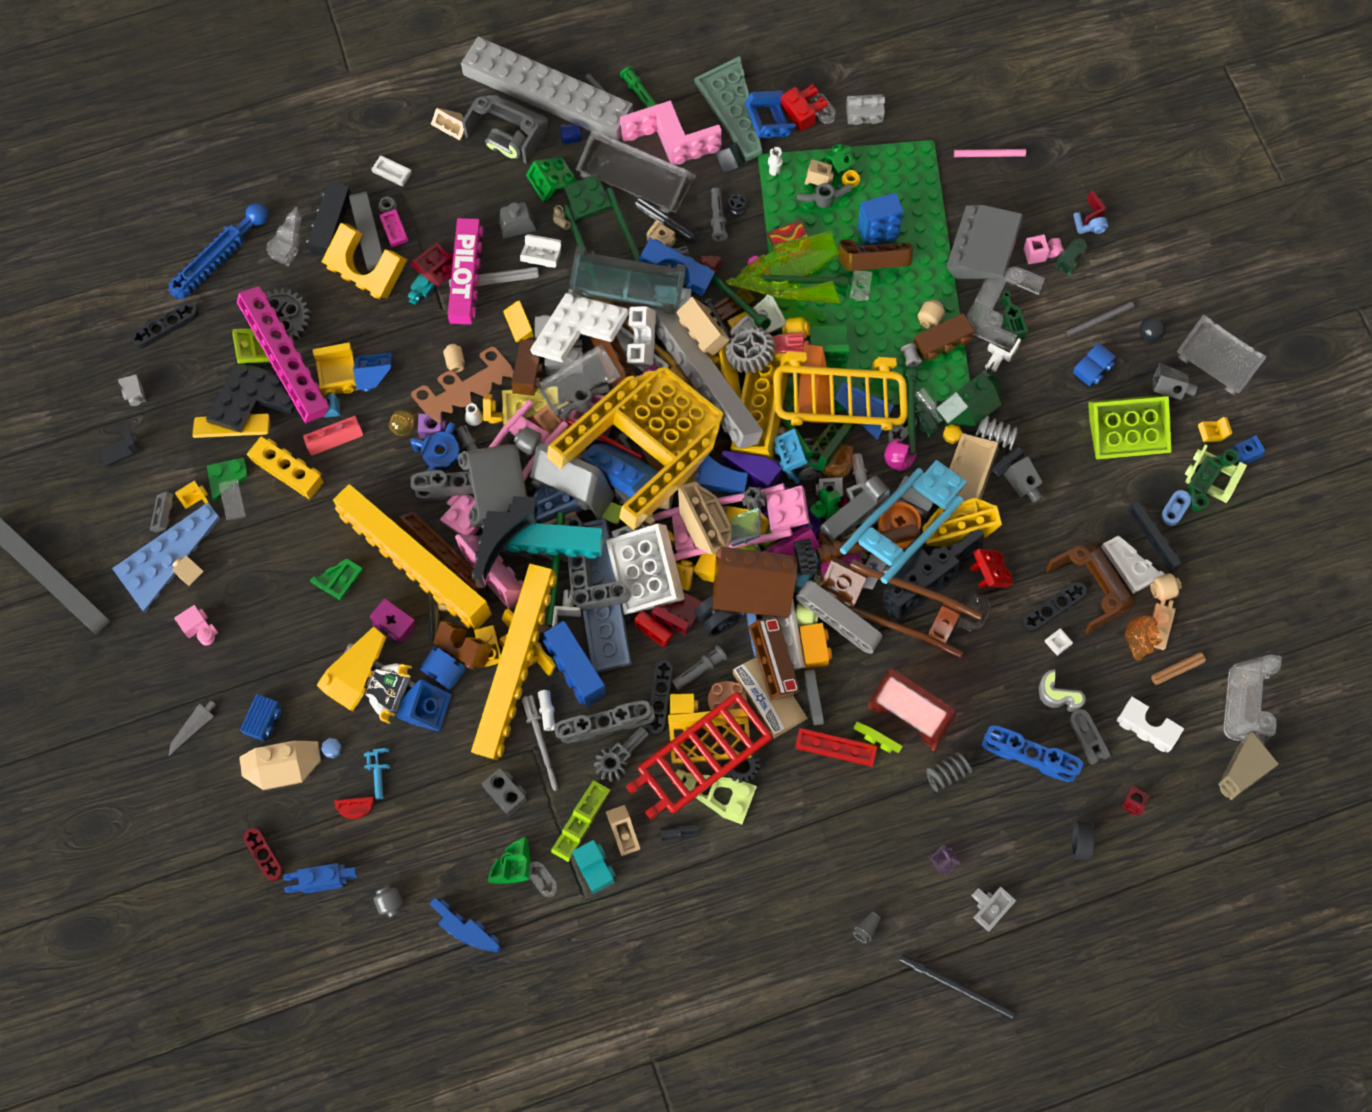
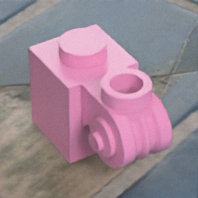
M1045 235L1027 238L1023 248L1028 264L1044 262L1047 258H1054L1064 252L1059 238H1052L1047 243Z
M195 605L175 617V620L188 638L197 634L198 640L205 646L211 645L215 640V635L218 633L212 623L208 625L205 621L208 617L203 609L198 610Z

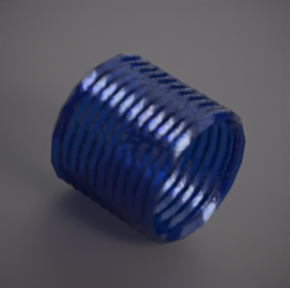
M577 123L560 126L563 144L581 142Z

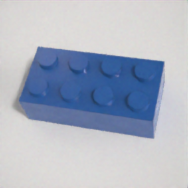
M563 621L544 632L545 640L543 642L550 656L554 655L553 658L560 672L564 671V679L570 688L574 687V695L580 704L584 703L587 708L607 696L605 685L566 623Z

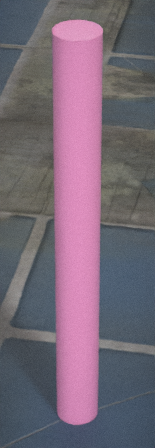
M1026 149L954 150V157L1026 156Z

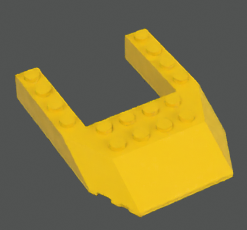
M667 367L659 368L656 371L644 372L643 375L637 377H626L549 445L547 458L562 469L612 424L618 427L665 466L621 508L619 518L635 530L688 480L713 450L723 412Z

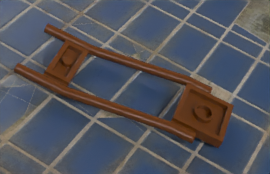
M833 557L820 585L826 592L861 618L919 638L961 658L964 651L946 643L958 617L963 612L980 620L983 613L946 595L894 576L888 583L943 602L929 634L861 610L854 606L868 575L881 580L885 573L872 569L856 560H853L851 565Z

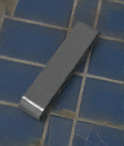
M367 191L349 195L357 230L363 233L360 243L369 273L376 268L383 253Z

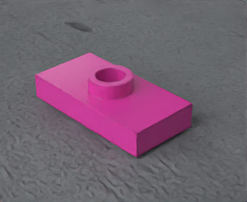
M396 209L379 215L391 247L409 242Z

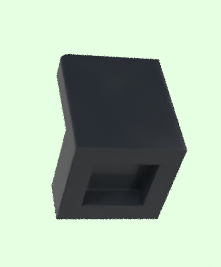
M736 142L721 147L715 153L723 172L738 168L744 162Z

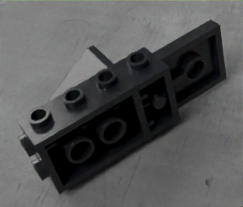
M977 529L975 532L971 531L964 537L963 541L954 543L949 550L943 545L939 549H934L929 556L920 547L898 570L894 577L939 592L958 578L959 567L974 557L973 552L982 549L984 533L980 529ZM889 583L883 591V609L887 615H892L899 622L930 598Z

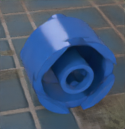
M435 646L420 668L426 675L434 680L436 679V681L449 690L452 687L454 688L467 669Z

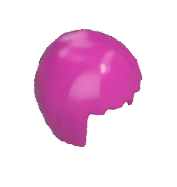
M897 439L887 445L884 457L889 467L897 471H904L911 467L916 458V453L915 455H910L908 453L909 445H905L901 440Z

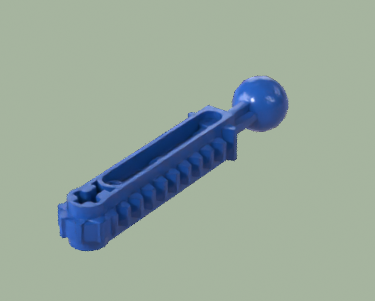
M252 203L246 209V218L236 227L232 225L229 227L224 226L225 231L219 233L220 236L218 238H214V241L209 243V246L204 248V251L199 253L197 258L188 263V266L183 268V271L178 273V276L169 282L168 291L175 299H185L191 294L192 290H196V286L201 285V282L206 280V277L211 275V272L216 270L218 265H222L221 262L227 260V257L232 255V252L237 250L238 246H243L242 242L244 239L242 236L253 225H262L267 221L268 209L263 204Z

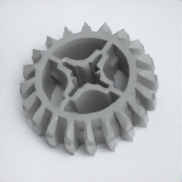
M746 326L744 331L739 329L738 334L733 333V338L729 339V344L726 345L725 351L727 360L732 365V368L734 370L738 369L740 373L745 371L748 375L750 371L755 373L757 369L762 371L763 366L768 367V362L773 361V356L776 353V345L773 337L767 330H763L761 327L757 329L755 326L749 329Z

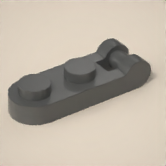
M1082 709L1074 711L1070 716V724L1086 753L1089 763L1093 765L1098 763L1099 759L1109 758L1110 753L1088 712ZM1097 746L1099 751L1094 753L1092 748Z

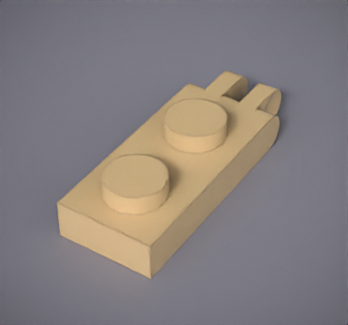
M1170 599L1167 606L1165 601H1160V604L1156 603L1145 645L1165 650L1176 610L1172 608L1174 600Z

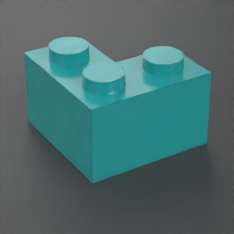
M592 840L572 851L574 859L592 894L614 884L613 877L616 875L611 865L606 866L604 859H606L605 852L600 843L596 845L595 841Z

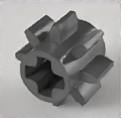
M750 487L746 492H743L744 498L742 502L744 506L747 505L749 511L751 509L759 511L762 506H765L764 500L766 495L765 492H761L760 487Z

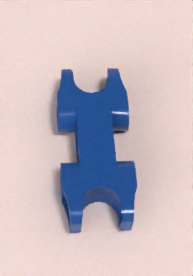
M989 726L981 744L985 750L997 756L1023 762L1040 769L1042 773L1066 782L1074 781L1076 775L1080 774L1083 762L1076 756L1057 748L1049 749L1024 739L1017 732L999 726ZM992 731H998L1001 735L993 733ZM987 742L990 743V744H992V745H994V746H996V747H990V746H988V745H987ZM1033 750L1036 753V757L1031 758L1027 751ZM1068 761H1075L1078 765V768ZM1062 773L1071 775V777H1065Z

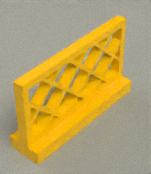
M743 709L729 710L739 724H745V732L750 738L747 714ZM709 712L668 715L670 741L675 738L674 730L685 731ZM721 713L711 720L716 727L722 726L726 729V732L723 734L724 738L729 732L737 738L731 745L733 750L740 741L742 742L739 736L732 730V727H728L729 723ZM706 726L702 727L706 731V734L701 738L702 742L709 735L713 736ZM684 742L680 744L682 748L689 752L687 755L693 763L707 762L704 756H698L694 753L697 749L696 746L690 750L683 744ZM718 742L711 748L704 743L717 761L730 759L726 752L719 755L714 751L719 745ZM672 750V765L684 764L680 758H676L675 751Z

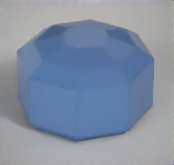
M328 738L323 742L321 750L327 758L334 759L341 754L342 746L337 739Z

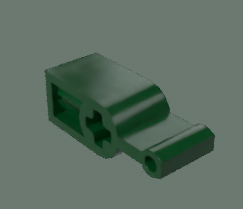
M1005 291L1001 298V305L1005 309L1002 323L1009 343L1016 342L1018 338L1025 340L1028 330L1022 312L1018 306L1012 305L1010 300L1011 294L1009 291Z

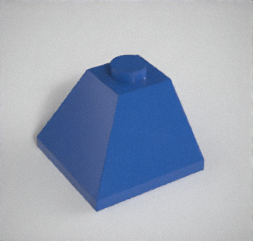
M392 352L355 357L353 372L357 390L370 391L377 387L391 369Z
M419 680L402 698L396 717L413 725L440 731L452 694L423 680Z

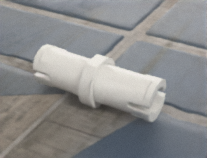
M774 147V151L773 148L770 150V157L768 158L769 173L772 176H775L776 172L779 174L781 171L782 151L778 147Z
M541 690L538 692L540 702L539 713L542 715L544 730L552 731L556 725L554 719L555 708L552 706L550 691Z

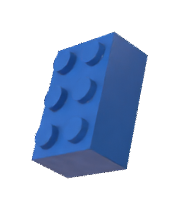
M896 193L861 202L857 231L863 246L879 245L880 243L893 242L898 239L903 209Z

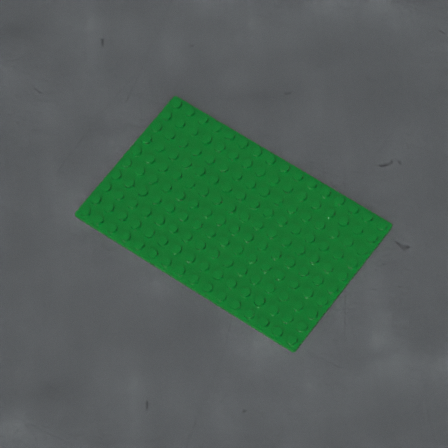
M926 140L851 147L855 153L856 163L852 164L851 168L839 173L831 171L834 175L830 185L834 190L844 187L842 176L849 170H854L858 173L860 182L850 192L833 198L832 205L827 208L819 207L815 201L797 200V194H816V189L819 185L813 183L805 184L810 162L813 159L827 163L824 154L832 150V148L782 152L781 171L779 174L776 172L775 176L769 173L768 158L770 153L759 155L758 163L766 234L771 230L801 220L815 250L813 254L780 265L776 252L772 249L767 236L771 275L840 276V274H848L847 289H840L836 285L772 283L774 299L785 320L803 317L806 321H809L810 327L847 326V340L850 349L848 361H826L827 368L873 370L872 363L878 357L896 358V366L891 371L898 372L903 376V371L906 369L918 370V380L915 383V404L945 402L969 383L965 345L956 346L951 352L941 353L936 359L922 361L918 366L912 368L905 366L906 359L900 351L904 345L913 343L915 335L930 329L923 327L918 319V313L925 302L936 300L943 305L945 315L940 324L960 315L955 278L947 269L951 251L934 141ZM896 193L903 209L899 237L893 242L880 244L902 242L912 244L914 246L912 264L903 267L858 271L846 270L838 260L839 242L843 239L855 241L858 246H863L857 231L861 202ZM782 328L777 330L778 335L783 334ZM810 335L807 336V339L805 340V341H809V345H810ZM789 373L785 393L786 411L795 413L793 373ZM797 373V386H799L800 373ZM833 375L834 399L842 382L848 384L847 376ZM851 377V385L866 392L865 377ZM869 378L870 395L884 401L883 378ZM887 379L888 403L893 406H900L899 383L895 379ZM834 400V411L845 410Z

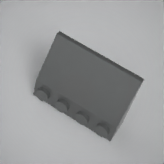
M985 205L966 206L947 263V269L954 278H1004L1023 215Z

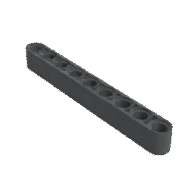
M0 518V545L95 635L103 630L111 621Z

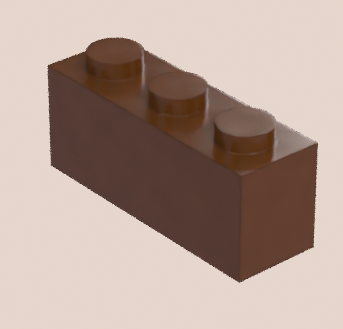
M963 313L915 335L913 343L917 345L916 350L923 362L934 360L941 353H949L956 346L968 344L972 340L974 330Z
M520 339L511 382L512 394L535 396L536 389L540 387V378L538 377L539 374L543 373V363L541 362L545 358L532 354L530 349L535 340Z

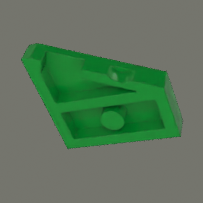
M244 458L207 465L213 501H217L219 496L225 491L232 490L236 484L248 478Z
M345 559L339 562L337 566L325 570L326 572L316 578L314 576L310 579V582L342 601L363 572V569L350 560Z

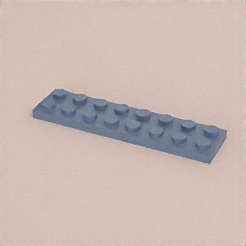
M605 518L584 523L586 527L602 528L605 534L602 557L590 558L593 586L616 582L606 540L610 539L608 522ZM582 560L577 562L576 567L582 564ZM584 578L579 580L578 585L584 582ZM605 593L600 594L598 600L604 598ZM586 596L581 599V603L585 602ZM622 604L583 611L591 664L595 671L599 673L631 665Z

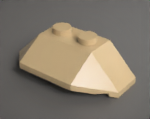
M697 482L682 485L678 489L679 513L695 546L709 554L716 553L721 546L729 547L733 528L718 498L707 489L701 487Z
M289 741L259 747L240 757L242 777L262 790L302 783L321 762L318 741Z

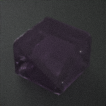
M942 845L929 857L938 873L947 876L960 864L952 849L945 845Z

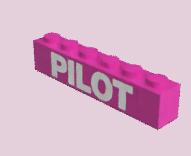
M457 218L448 306L450 324H472V318L476 317L474 301H477L478 293L475 290V286L479 285L477 269H480L481 265L478 254L482 253L480 237H483L484 233L479 219Z

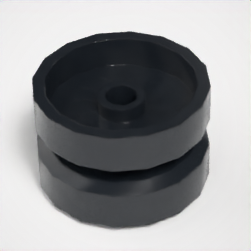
M713 596L703 601L694 611L699 622H705L703 629L710 637L729 630L744 617V613L712 609Z

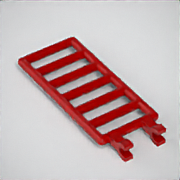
M735 692L638 766V770L642 775L629 783L626 788L632 795L648 782L661 800L645 811L650 820L665 808L672 814L676 813L773 738V735L739 692ZM736 701L763 735L754 743L727 709ZM720 713L747 747L739 755L736 754L711 721ZM703 726H706L731 759L723 767L720 766L695 733ZM688 738L691 739L715 771L707 779L704 778L680 746ZM672 750L675 751L699 783L691 791L687 789L664 758ZM656 762L659 763L683 795L676 803L671 801L648 770Z

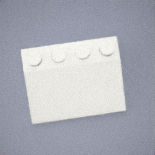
M655 524L606 540L616 582H622L631 591L630 600L622 604L624 615L652 609L655 605L660 607L685 600L666 525ZM624 589L619 590V596L623 593Z

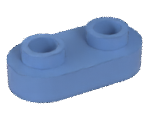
M1176 491L1162 511L1161 519L1166 525H1176L1190 505L1191 497L1186 491ZM1177 500H1181L1183 504H1179ZM1168 515H1172L1173 519L1168 518Z

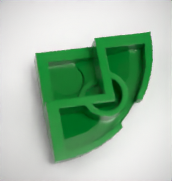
M523 837L509 845L505 849L507 853L502 855L500 860L497 859L488 877L489 883L506 884L530 879V851L528 840Z

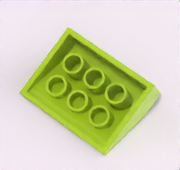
M1154 395L1088 401L1089 421L1096 459L1171 453L1169 396Z

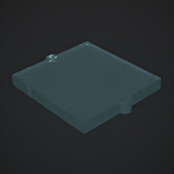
M759 508L748 512L744 511L742 514L731 517V545L733 547L742 543L747 544L748 541L760 537L761 510Z

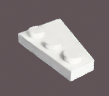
M771 292L754 307L758 314H764L771 320V325L767 329L769 334L785 325L786 320ZM746 315L730 330L731 337L733 338V333L738 334L739 329L744 331L746 326L749 329L755 326L754 319Z
M1119 536L1103 543L1101 546L1133 594L1151 585L1155 577L1165 575L1162 571L1156 570L1149 560H1144L1139 556L1137 550Z

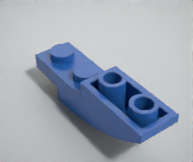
M434 898L430 902V905L443 917L438 924L450 935L478 949L491 952H500L502 950L499 946L500 941L493 934L488 936L484 932L486 928L478 920L474 923L469 919L464 925L465 920L458 913L453 915L449 911L451 907L443 899L439 902Z

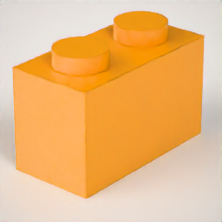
M823 623L800 626L799 634L805 669L828 666L829 659H832L831 648H827L826 645L829 637L827 629L823 628Z

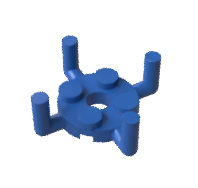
M448 423L445 432H436V434L426 437L424 441L417 438L411 439L414 452L421 450L423 460L429 466L427 471L450 469L459 459V454L461 453L459 445L454 438L457 435L454 423ZM438 447L445 448L443 454L435 453Z

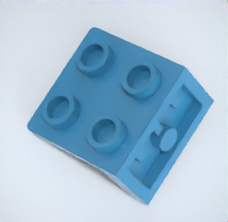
M792 429L774 438L776 443L774 449L778 457H781L782 461L779 464L783 472L786 471L790 480L793 479L798 484L800 480L795 468L808 463L797 431Z

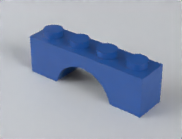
M649 238L638 260V263L653 271L663 265L678 268L685 277L686 288L691 289V291L700 296L704 294L715 273L709 266L701 265L695 262L692 257L684 256L675 248H669L663 245L661 241Z

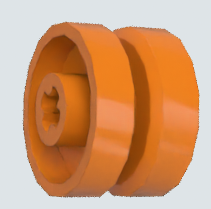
M895 502L879 518L877 531L882 532L911 524L917 525L920 530L921 517L912 505L904 502ZM913 540L896 545L904 550L909 547Z

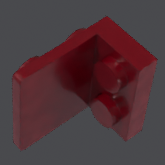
M684 593L685 600L660 607L654 606L652 610V617L674 631L687 636L697 618L694 611L702 601Z

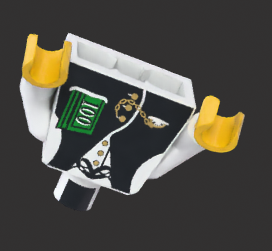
M397 663L385 665L381 670L376 669L373 676L367 677L365 686H368L366 696L369 697L370 704L380 715L381 721L390 724L389 716H395V713L391 711H398L411 678L407 674V670L412 668V666Z

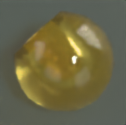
M397 410L393 413L388 426L394 434L403 436L409 434L414 428V418L408 411Z

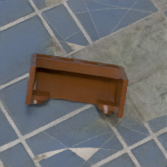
M1076 546L1050 560L1046 568L1047 573L1070 561L1077 565L1086 564L1106 595L1101 603L1106 614L1091 621L1085 630L1086 634L1128 613L1133 607L1134 601L1132 596L1098 546Z

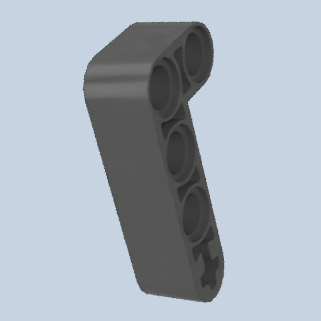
M873 476L865 483L864 490L823 523L820 527L821 532L831 542L840 540L878 509L889 498L890 490L877 476Z

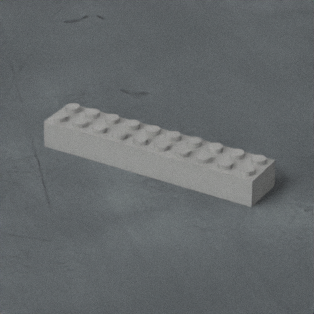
M481 37L476 38L461 62L464 76L615 142H618L621 137L620 117L633 113L632 103Z

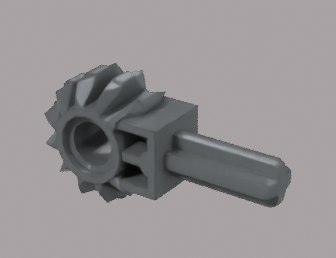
M640 727L623 745L617 743L613 748H609V753L602 749L601 753L603 756L596 755L598 761L594 762V767L598 768L596 774H602V780H605L607 776H609L610 782L613 781V776L619 780V773H626L624 768L628 766V762L631 760L630 753L649 735L648 732ZM608 761L616 763L614 768H608L605 765Z

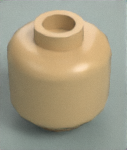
M936 300L925 302L918 313L920 324L925 328L939 325L945 315L943 305Z
M1171 573L1155 577L1150 585L1153 596L1160 601L1177 597L1179 589L1182 587L1179 578H1175Z

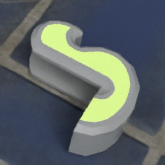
M1055 669L1046 672L1039 683L1038 689L1042 702L1051 708H1058L1067 704V711L1069 712L1081 709L1086 700L1083 692L1054 688Z

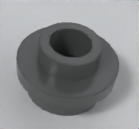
M383 197L378 207L382 213H386L396 209L397 204L391 197Z

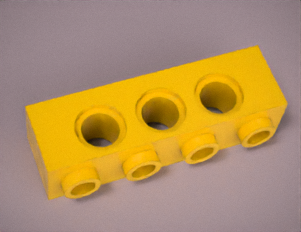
M260 437L247 453L250 460L310 500L324 483L321 473L315 468H308L307 464L300 458L294 459L291 457L292 454L284 448L281 450L276 447L277 444L268 438L266 440ZM276 455L273 459H268L269 456ZM290 464L289 468L283 469L285 465ZM305 474L302 479H297L299 475Z

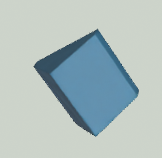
M331 393L325 398L328 402L325 418L341 416L339 398L334 393Z

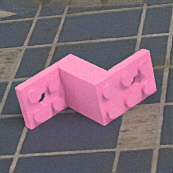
M671 101L620 117L621 136L624 142L635 140L637 137L651 135L657 131L671 166L682 164L691 159H698L709 153H716L721 148V128L719 125L685 135Z

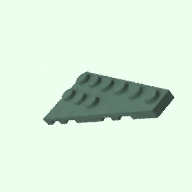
M740 56L694 78L696 86L733 142L737 143L746 162L761 155L760 139L756 134L745 105L749 92Z

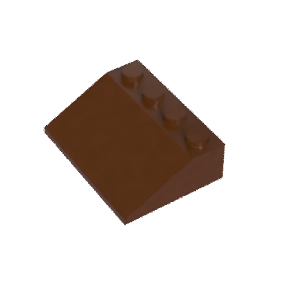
M721 546L716 552L712 609L789 618L797 576L798 556Z

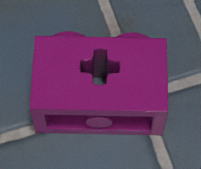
M385 598L370 615L373 622L372 625L379 631L382 629L388 633L387 636L394 642L398 640L404 643L417 627L413 618Z

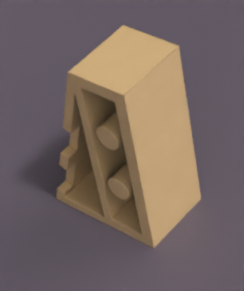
M691 297L676 312L680 317L679 322L685 328L688 327L690 330L688 332L689 335L699 342L698 347L704 353L708 352L714 356L729 341V338L722 327L717 325V319L711 317V309Z

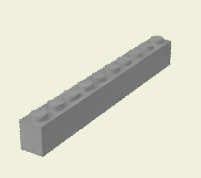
M671 304L652 308L656 311L655 332L658 338L661 339L666 349L671 353L676 363L684 371V374L689 378L699 394L723 412L721 425L727 431L732 441L735 442L739 449L758 444L763 430L707 353H704L698 347L699 342L689 335L688 332L690 330L688 327L685 328L679 322L680 317Z

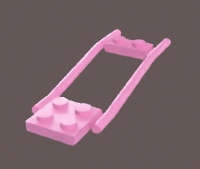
M527 400L505 424L489 447L499 446L509 431L516 436L519 429H524L525 427L541 433L540 441L549 446L569 425L562 421L550 435L547 431L523 417L533 406V403ZM535 454L522 471L524 481L531 472ZM470 495L452 496L447 502L451 508L442 516L440 521L458 534L475 535L481 527H472L468 516L469 511L476 504L475 498Z
M779 484L761 489V492H765L772 533L730 541L729 547L738 548L792 535L791 528L809 523L803 486L786 490L784 484ZM740 493L720 497L718 500L721 505L742 501L744 495ZM679 507L654 514L656 521L672 517L677 551L674 554L675 561L707 553L695 546L679 513Z

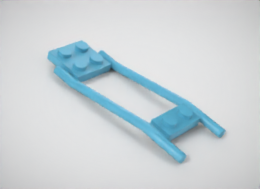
M937 460L925 473L920 468H917L840 548L841 553L846 554L858 541L861 546L886 564L892 565L881 578V581L887 584L906 561L963 502V498L957 495L966 486L967 481ZM913 486V489L943 510H946L903 552L902 548L871 526Z

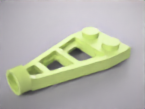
M677 769L676 774L681 781L686 777L684 785L689 791L693 790L697 783L691 773ZM703 775L705 779L710 777L709 775ZM722 777L712 784L708 795L701 793L695 798L722 817L743 824L757 786L745 783L744 781L738 783L739 779L733 781L732 778ZM725 787L732 790L733 794L727 805H722L714 799L713 794L716 788Z

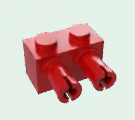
M811 84L802 91H798L794 87L781 95L782 109L792 122L795 123L800 132L814 125L816 113L828 107L824 97H821L812 104H808L807 100L818 94L814 84Z

